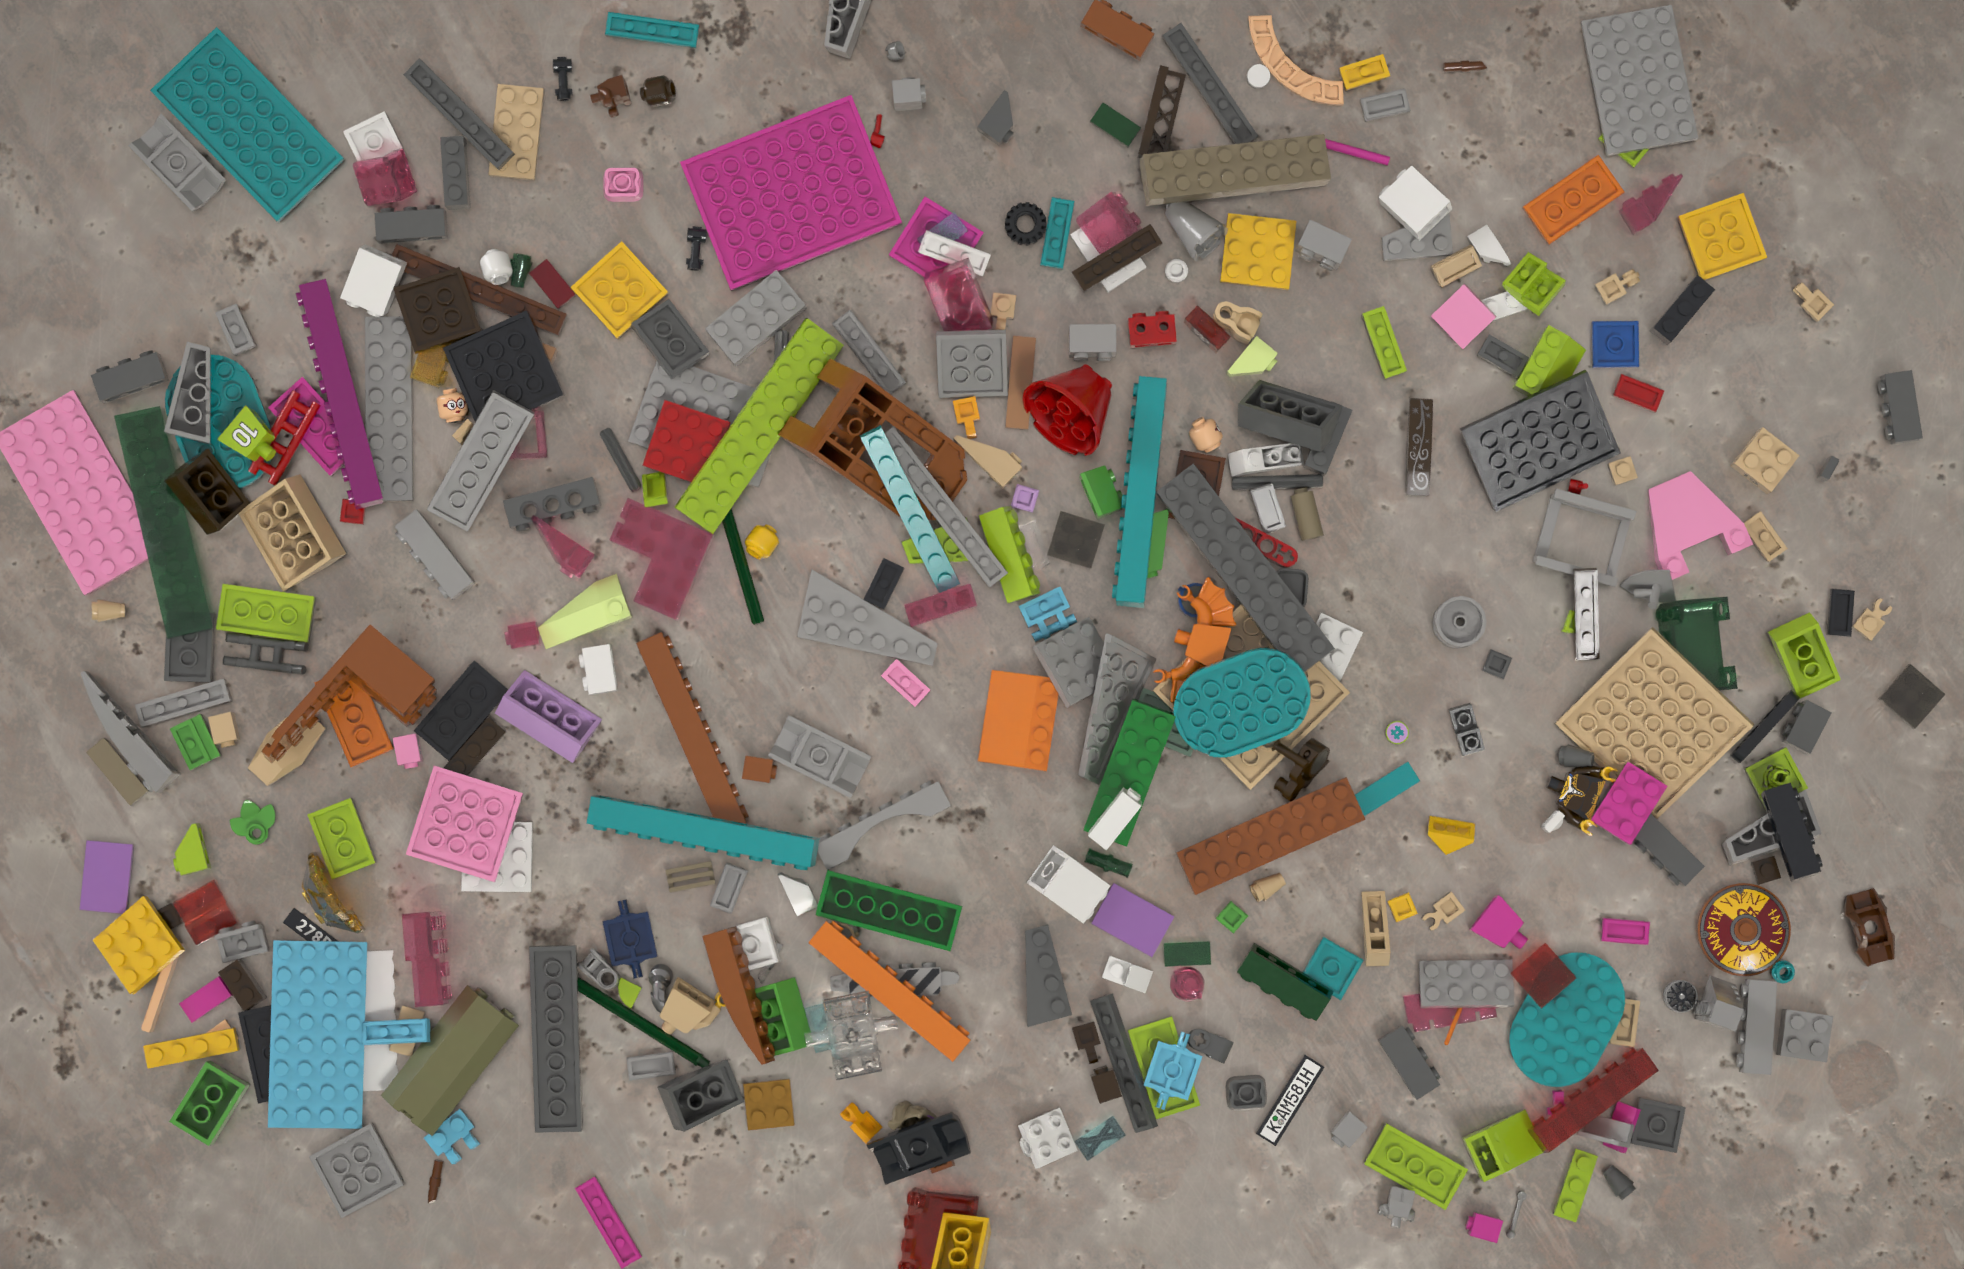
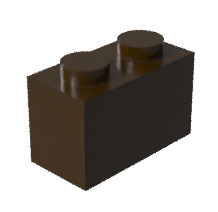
M242 959L235 960L218 972L243 1011L251 1009L267 998Z
M1107 1065L1093 1069L1094 1074H1091L1090 1077L1100 1104L1122 1097L1113 1068L1108 1069Z

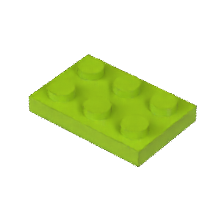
M352 798L307 814L332 880L376 863Z

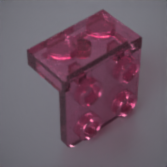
M403 148L396 149L383 157L360 160L353 163L364 203L367 206L402 201L417 192Z
M1110 192L1076 219V222L1099 254H1102L1142 229L1139 225L1142 221L1134 211L1130 213L1126 207L1128 202L1121 193L1117 195L1116 192Z

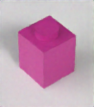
M1473 1212V1216H1468L1465 1229L1469 1230L1468 1235L1497 1243L1503 1220Z

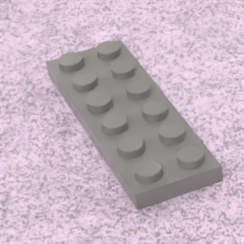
M493 390L429 503L427 510L468 532L530 423L534 412Z

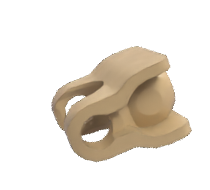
M1225 301L1217 305L1213 314V320L1222 329L1229 332L1233 339L1248 346L1260 325V319L1263 314L1253 308L1239 307ZM1220 312H1227L1230 318L1225 319L1221 317Z

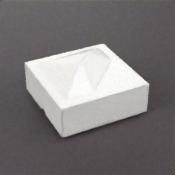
M1559 810L1554 811L1542 824L1541 828L1546 833L1559 829L1565 815Z

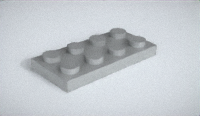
M1512 960L1419 961L1420 1008L1514 1007L1515 1005Z

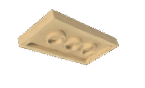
M498 84L493 132L515 155L500 170L490 162L489 176L535 180L544 88Z

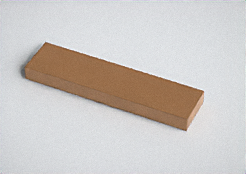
M1013 336L1005 428L1028 430L1030 411L1026 413L1024 409L1023 393L1033 380L1036 338Z

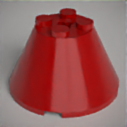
M1084 364L1082 367L1031 383L1023 393L1024 409L1026 413L1030 411L1035 420L1033 423L1035 428L1053 445L1073 455L1079 452L1085 453L1084 455L1087 456L1092 454L1100 444L1112 397L1110 390L1112 384L1107 378L1101 377L1093 371L1089 365Z

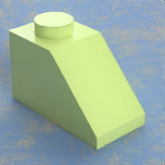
M1256 336L1226 374L1229 377L1262 374L1265 369L1270 372L1278 362L1275 359L1278 353Z

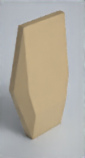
M283 721L267 733L248 769L267 786L303 764L326 729L320 722H317L311 730L307 728L302 734L304 736L302 741L296 747L292 745L278 762L275 760L273 763H270L261 751L267 743L272 745L275 739L271 736L283 723Z

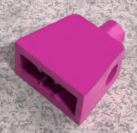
M1495 895L1469 929L1471 932L1501 948H1505L1511 942L1518 949H1521L1528 940L1526 936L1518 931L1524 922L1499 895Z

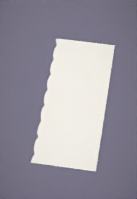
M393 950L367 951L365 1022L396 1020L394 1013L395 997L393 995L395 989L393 979L394 963L392 960ZM391 1044L364 1045L363 1091L385 1090L398 1074L396 1065L397 1053L389 1051Z

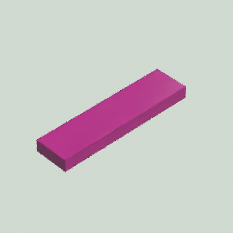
M596 1176L576 1187L575 1190L621 1269L642 1257L640 1251Z

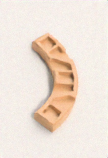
M1272 15L1248 16L1249 30L1255 50L1263 65L1268 68L1270 74L1280 84L1307 100L1321 104L1343 106V81L1324 80L1302 71L1284 54L1279 46L1273 29Z

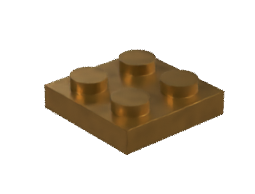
M790 1079L743 1084L748 1131L795 1125Z

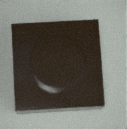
M1775 856L1751 862L1758 885L1781 878Z

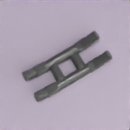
M233 633L226 634V642L251 645L249 659L224 656L223 665L302 675L306 672L304 665L281 662L283 649L306 652L309 649L307 642ZM260 646L274 648L272 662L259 660Z

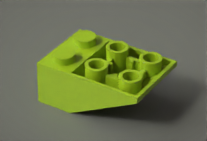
M1526 1109L1462 1137L1476 1171L1483 1182L1506 1173L1545 1152Z

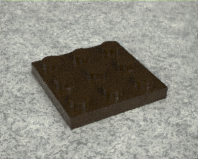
M460 267L393 288L415 354L464 339L481 331Z

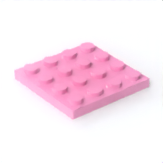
M434 766L406 855L496 882L523 793Z

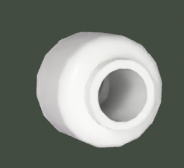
M498 249L488 250L480 260L485 280L494 285L507 282L513 273L509 255L504 251H499Z

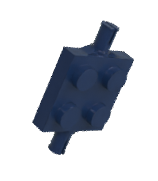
M627 899L617 901L620 915L614 919L602 921L612 967L623 964L631 965L633 979L643 977L640 963L646 959L658 957L649 911L638 914L629 913Z

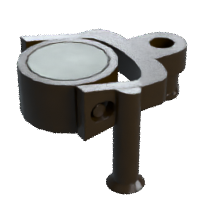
M1311 738L1303 744L1297 754L1278 739L1274 743L1272 751L1276 750L1293 761L1294 767L1289 773L1290 781L1280 777L1276 781L1274 789L1282 793V797L1288 801H1293L1301 789L1308 787L1313 778L1330 762L1327 760L1330 749L1315 738Z

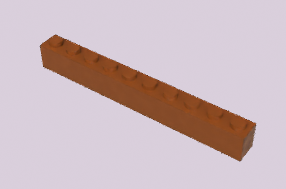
M660 632L636 643L714 818L748 824L745 819L749 817L744 804L739 805L736 798L740 796L735 783L730 784L727 778L730 775L725 762L721 763L717 756L721 753L716 741L711 742L708 733H711L707 720L702 721L699 712L702 711L697 698L693 700L689 691L693 689L687 677L683 679L680 672L683 669L678 656L674 657L670 650L674 646L669 635L664 636Z

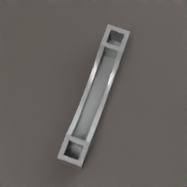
M930 780L920 785L922 790L914 794L910 790L899 796L901 801L895 804L889 801L879 807L880 812L874 815L868 812L858 817L860 822L852 826L849 822L837 828L839 833L833 836L827 833L820 837L818 853L826 869L829 870L849 860L860 838L872 827L884 820L906 814L931 817L951 807L939 781L934 783L933 780Z

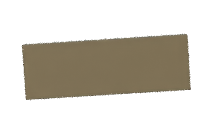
M106 738L101 739L86 752L130 806L149 792L137 775L127 767V763Z

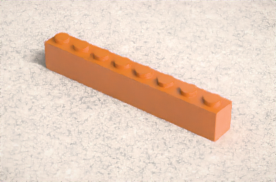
M834 920L831 923L826 921L808 943L953 1062L971 1041L967 1037L970 1033L960 1024L956 1028L949 1021L952 1018L943 1010H940L938 1013L933 1009L932 1005L934 1003L925 995H922L921 998L914 993L916 988L908 981L904 980L903 983L896 978L898 973L890 966L882 967L878 963L880 958L869 950L866 953L859 948L861 943L852 935L847 938L841 932L844 929Z

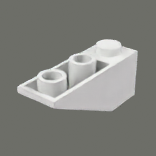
M1291 443L1241 449L1228 454L1232 477L1304 465L1301 446Z

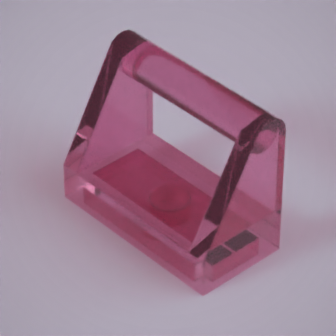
M534 412L532 417L535 418L538 453H520L518 442L509 460L548 458L544 412Z

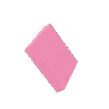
M1463 284L1431 315L1462 349L1497 317L1466 284Z

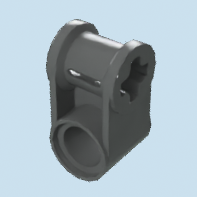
M1193 1029L1189 1032L1188 1044L1190 1047L1225 1064L1234 1042L1202 1029ZM1201 1033V1038L1204 1039L1203 1044L1198 1043L1196 1046V1041L1193 1037L1194 1035L1199 1036Z

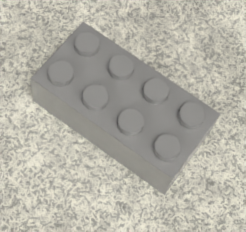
M775 270L708 325L705 330L736 367L772 338L776 332L783 329L806 310L807 307L780 273Z

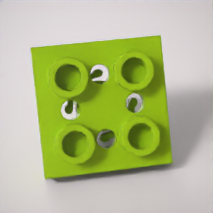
M1787 747L1744 769L1764 807L1761 793L1765 790L1791 783L1792 788L1796 787L1798 793L1808 789Z

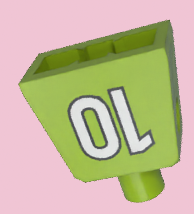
M246 405L218 437L220 442L252 461H256L260 456L266 461H270L276 454V450L270 446L275 439V435L260 416Z

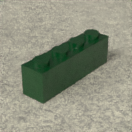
M1256 943L1252 945L1237 971L1245 981L1255 983L1266 994H1273L1284 1005L1296 1008L1302 1016L1307 1019L1312 1018L1317 1021L1331 1000L1334 992Z

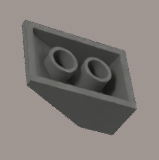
M727 1059L684 1074L657 1087L673 1128L683 1132L744 1102Z

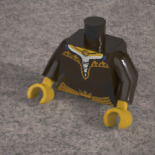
M1581 766L1574 768L1572 772H1567L1564 780L1551 775L1546 788L1558 793L1555 803L1558 804V810L1565 815V821L1578 829H1582L1588 836L1593 835L1587 831L1588 827L1591 825L1597 827L1591 820L1606 780L1616 781V779L1609 777L1611 771L1618 772L1615 768Z

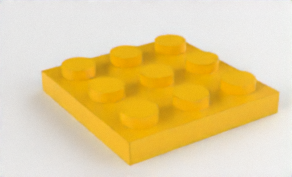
M1744 193L1677 217L1698 275L1703 280L1767 258Z
M1228 213L1226 223L1228 231L1224 241L1220 283L1289 290L1297 221Z
M622 241L570 287L617 339L631 327L632 322L645 315L668 294V291Z
M142 896L93 939V942L129 994L133 995L185 951L147 896Z

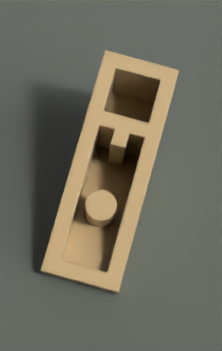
M958 435L953 438L1002 489L1022 470L1020 465L1022 461L1013 452L1009 455L1004 450Z
M1385 891L1362 892L1366 967L1389 966L1391 952Z

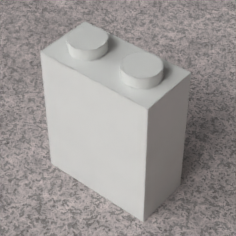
M1410 166L1407 170L1404 169L1398 174L1397 180L1391 186L1387 185L1382 189L1379 200L1380 204L1420 241L1452 210L1451 202L1413 166Z
M366 244L359 247L340 298L346 300L345 303L351 307L358 308L360 306L366 309L367 313L372 316H384L389 312L395 296L393 288L399 286L407 262Z
M1123 787L1089 830L1088 836L1107 850L1142 805L1141 795L1132 788L1127 790Z

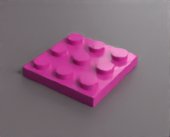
M924 197L889 253V256L948 292L962 268L918 252L926 230L973 248L976 247L984 232L929 198Z

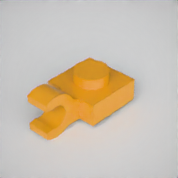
M975 396L954 400L953 406L957 425L964 423L967 439L977 438L973 421L980 420Z
M852 1102L840 1113L844 1120L853 1123L850 1128L865 1144L883 1128L868 1111L862 1114Z

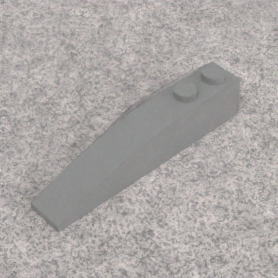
M83 671L81 676L92 705L111 740L129 762L127 767L135 775L138 773L144 779L143 785L150 792L161 793L181 774L89 672Z

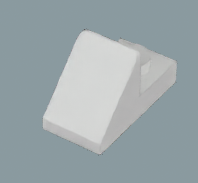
M1109 956L1102 978L1146 993L1153 971Z

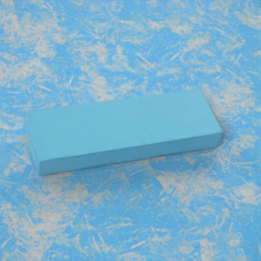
M428 1018L366 1021L362 1024V1045L430 1042V1019Z

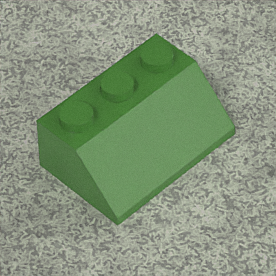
M795 977L755 988L756 996L761 1002L763 1020L768 1026L767 1034L769 1041L775 1050L774 1056L814 1045Z

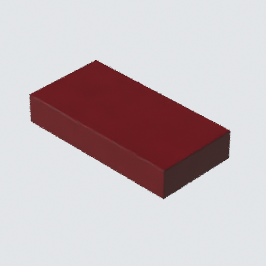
M547 259L529 272L557 309H560L576 296Z

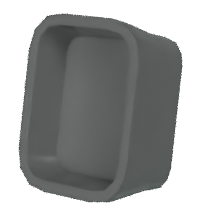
M1278 569L1276 571L1301 605L1305 607L1308 594V574L1301 569Z
M1260 1075L1230 1077L1226 1081L1228 1107L1233 1111L1259 1110L1264 1108L1267 1104L1265 1079Z

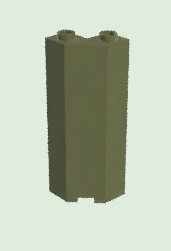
M468 985L465 987L430 1032V1042L421 1043L381 1094L394 1109L402 1112L411 1119L413 1124L431 1136L435 1134L519 1026L512 1019L514 1015L504 1007L502 1010L495 1007L486 999L489 995L479 987L476 990Z

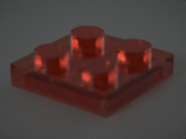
M1546 943L1510 973L1541 1009L1576 979L1574 974Z

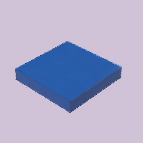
M1639 321L1591 322L1592 368L1639 367Z

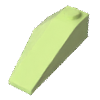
M617 574L594 582L538 627L545 649L633 617Z

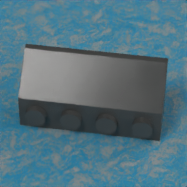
M1259 380L1238 403V426L1321 452L1332 439L1342 411V405Z

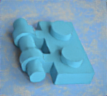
M1061 587L1055 588L1018 606L1028 628L1037 624L1040 629L1032 633L1035 642L1043 638L1046 640L1051 637V634L1062 629L1065 630L1077 622L1074 614L1065 617L1062 612L1070 608V605ZM1056 615L1058 621L1046 626L1043 620Z

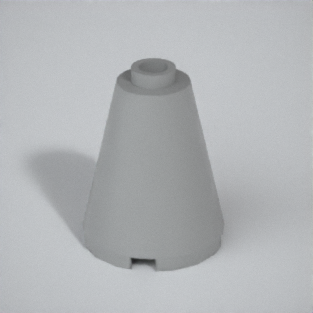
M1187 201L1169 203L1165 207L1167 219L1195 261H1198L1199 256L1203 259L1212 253L1221 243L1219 240L1222 234L1226 236L1228 228L1223 223Z

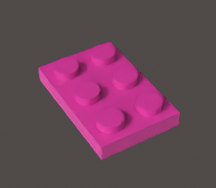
M1627 762L1591 820L1602 829L1626 844L1631 845L1668 786L1630 762Z

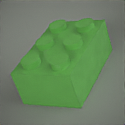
M211 1060L206 1061L169 1122L206 1145H214L250 1084Z

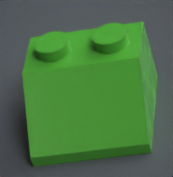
M1104 465L1080 474L1079 479L1097 520L1123 510L1121 508L1122 492L1121 490L1116 491L1113 485L1116 482V478L1112 469L1107 470Z

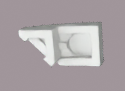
M1488 225L1467 236L1468 241L1474 247L1479 257L1484 259V262H1499L1505 266L1511 264Z
M778 873V877L797 916L818 906L809 885L803 879H795L786 876L784 873Z

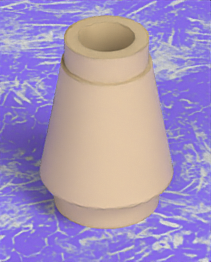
M99 599L97 602H92V620L102 622L125 617V603Z
M1277 873L1255 880L1249 887L1257 902L1262 900L1265 902L1286 883L1283 876Z

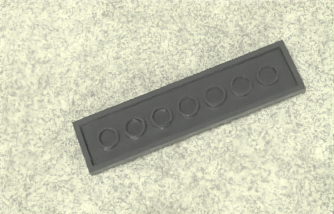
M577 945L530 946L535 1133L581 1132L582 1102Z

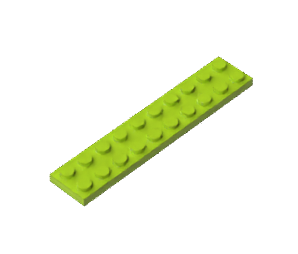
M805 318L674 508L710 534H714L779 440L780 436L778 434L790 416L795 417L820 381L817 377L829 359L834 360L844 345L814 322Z

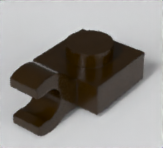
M1095 1022L1073 1027L1072 1030L1078 1050H1086L1089 1064L1098 1062L1094 1046L1101 1043Z

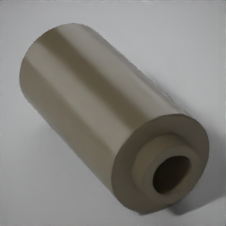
M1307 487L1294 490L1295 495L1290 497L1301 541L1324 536L1313 491H1308Z

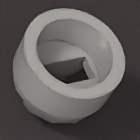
M900 41L888 44L885 49L889 54L886 56L890 60H900L905 56V50Z

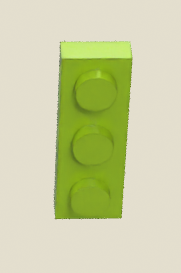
M1382 306L1362 313L1384 379L1407 372L1385 307Z
M1576 1148L1574 1149L1553 1215L1573 1222L1577 1221L1598 1156Z

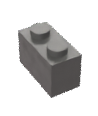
M1804 700L1802 703L1798 702L1792 713L1795 716L1792 723H1787L1782 732L1784 736L1782 742L1805 754H1811L1832 712L1809 700Z

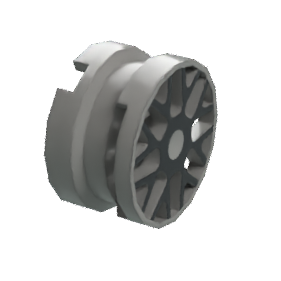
M1675 980L1669 983L1663 992L1665 1005L1670 1010L1679 1013L1692 1010L1698 1000V992L1695 986L1684 980Z

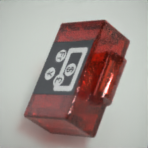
M1196 306L1183 322L1215 353H1218L1230 339V336L1199 306Z

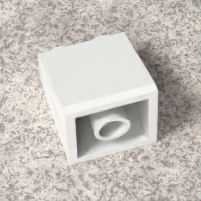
M1054 845L1027 881V884L1083 924L1093 915L1094 908L1099 901L1106 897L1110 887L1108 883Z

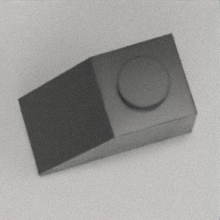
M1005 90L977 126V131L999 147L1003 142L1007 144L1014 134L1011 131L1013 129L1009 95Z

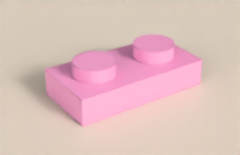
M897 659L881 675L914 707L931 691Z

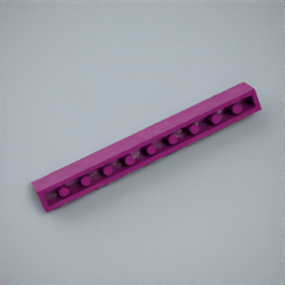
M322 279L299 285L300 292L296 293L298 305L304 307L305 314L301 315L304 328L309 327L311 336L307 337L310 350L315 349L317 358H313L315 371H320L322 380L318 381L321 394L326 393L328 402H324L327 416L332 415L334 423L330 424L332 437L338 438L339 446L335 448L338 460L343 459L345 468H341L344 482L349 481L351 489L347 491L349 503H354L356 510L383 503V497L327 281Z

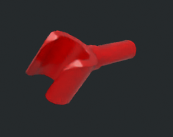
M880 114L876 116L875 128L870 141L871 145L877 148L882 147L885 136L879 134L882 122V115Z
M1570 478L1567 492L1580 495L1582 489L1588 488V484Z

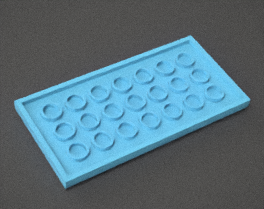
M273 940L268 1128H362L364 1074L362 1024L365 1022L367 942Z

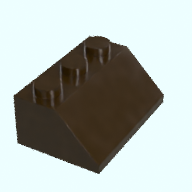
M208 448L181 465L164 480L207 535L220 531L250 504L249 500Z

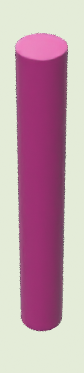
M1325 139L1327 149L1388 166L1389 156Z

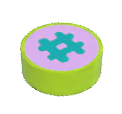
M1401 721L1391 722L1385 729V736L1392 744L1405 742L1409 735L1408 727Z

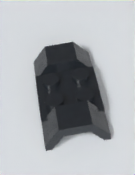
M953 1112L934 1119L929 1118L891 1132L888 1136L869 1142L866 1145L870 1151L874 1152L881 1167L885 1185L971 1153L968 1136L959 1117Z

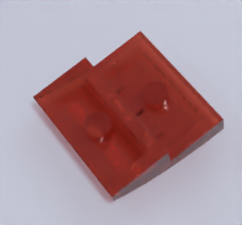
M215 880L173 902L174 907L185 923V928L196 945L217 935L220 929L237 924L235 916Z

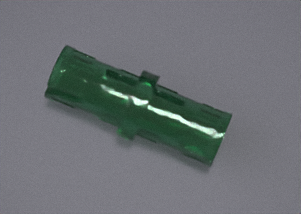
M1090 848L1084 860L1085 863L1103 868L1104 872L1111 871L1128 878L1133 865L1132 863L1114 858L1112 854L1105 855Z

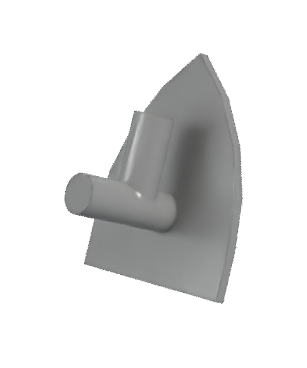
M1670 570L1642 571L1628 577L1620 584L1622 588L1634 594V598L1649 600L1648 607L1651 609L1657 608L1658 602H1677Z

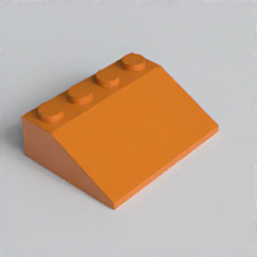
M992 670L978 757L979 762L1047 772L1059 695L1049 677Z

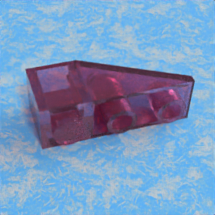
M1671 174L1661 180L1663 184L1655 188L1652 185L1642 191L1644 196L1637 200L1632 197L1622 203L1623 208L1619 213L1632 235L1656 221L1682 179V174L1676 177L1674 174Z
M966 584L904 606L910 626L914 627L976 608L977 603L971 584Z

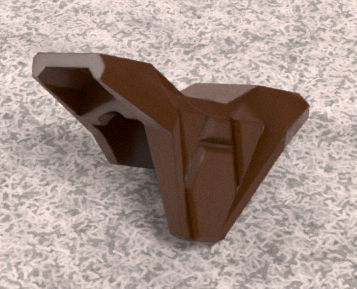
M1872 888L1847 895L1844 915L1850 919L1851 925L1854 928L1853 931L1858 946L1855 953L1867 967L1883 961L1893 960L1895 958V934L1890 929L1887 907L1876 890ZM1871 920L1876 923L1877 930L1874 934L1866 933L1864 924L1867 921Z

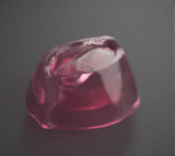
M1182 967L1174 970L1170 980V988L1174 996L1182 1001L1202 999L1205 981L1200 971L1193 967Z

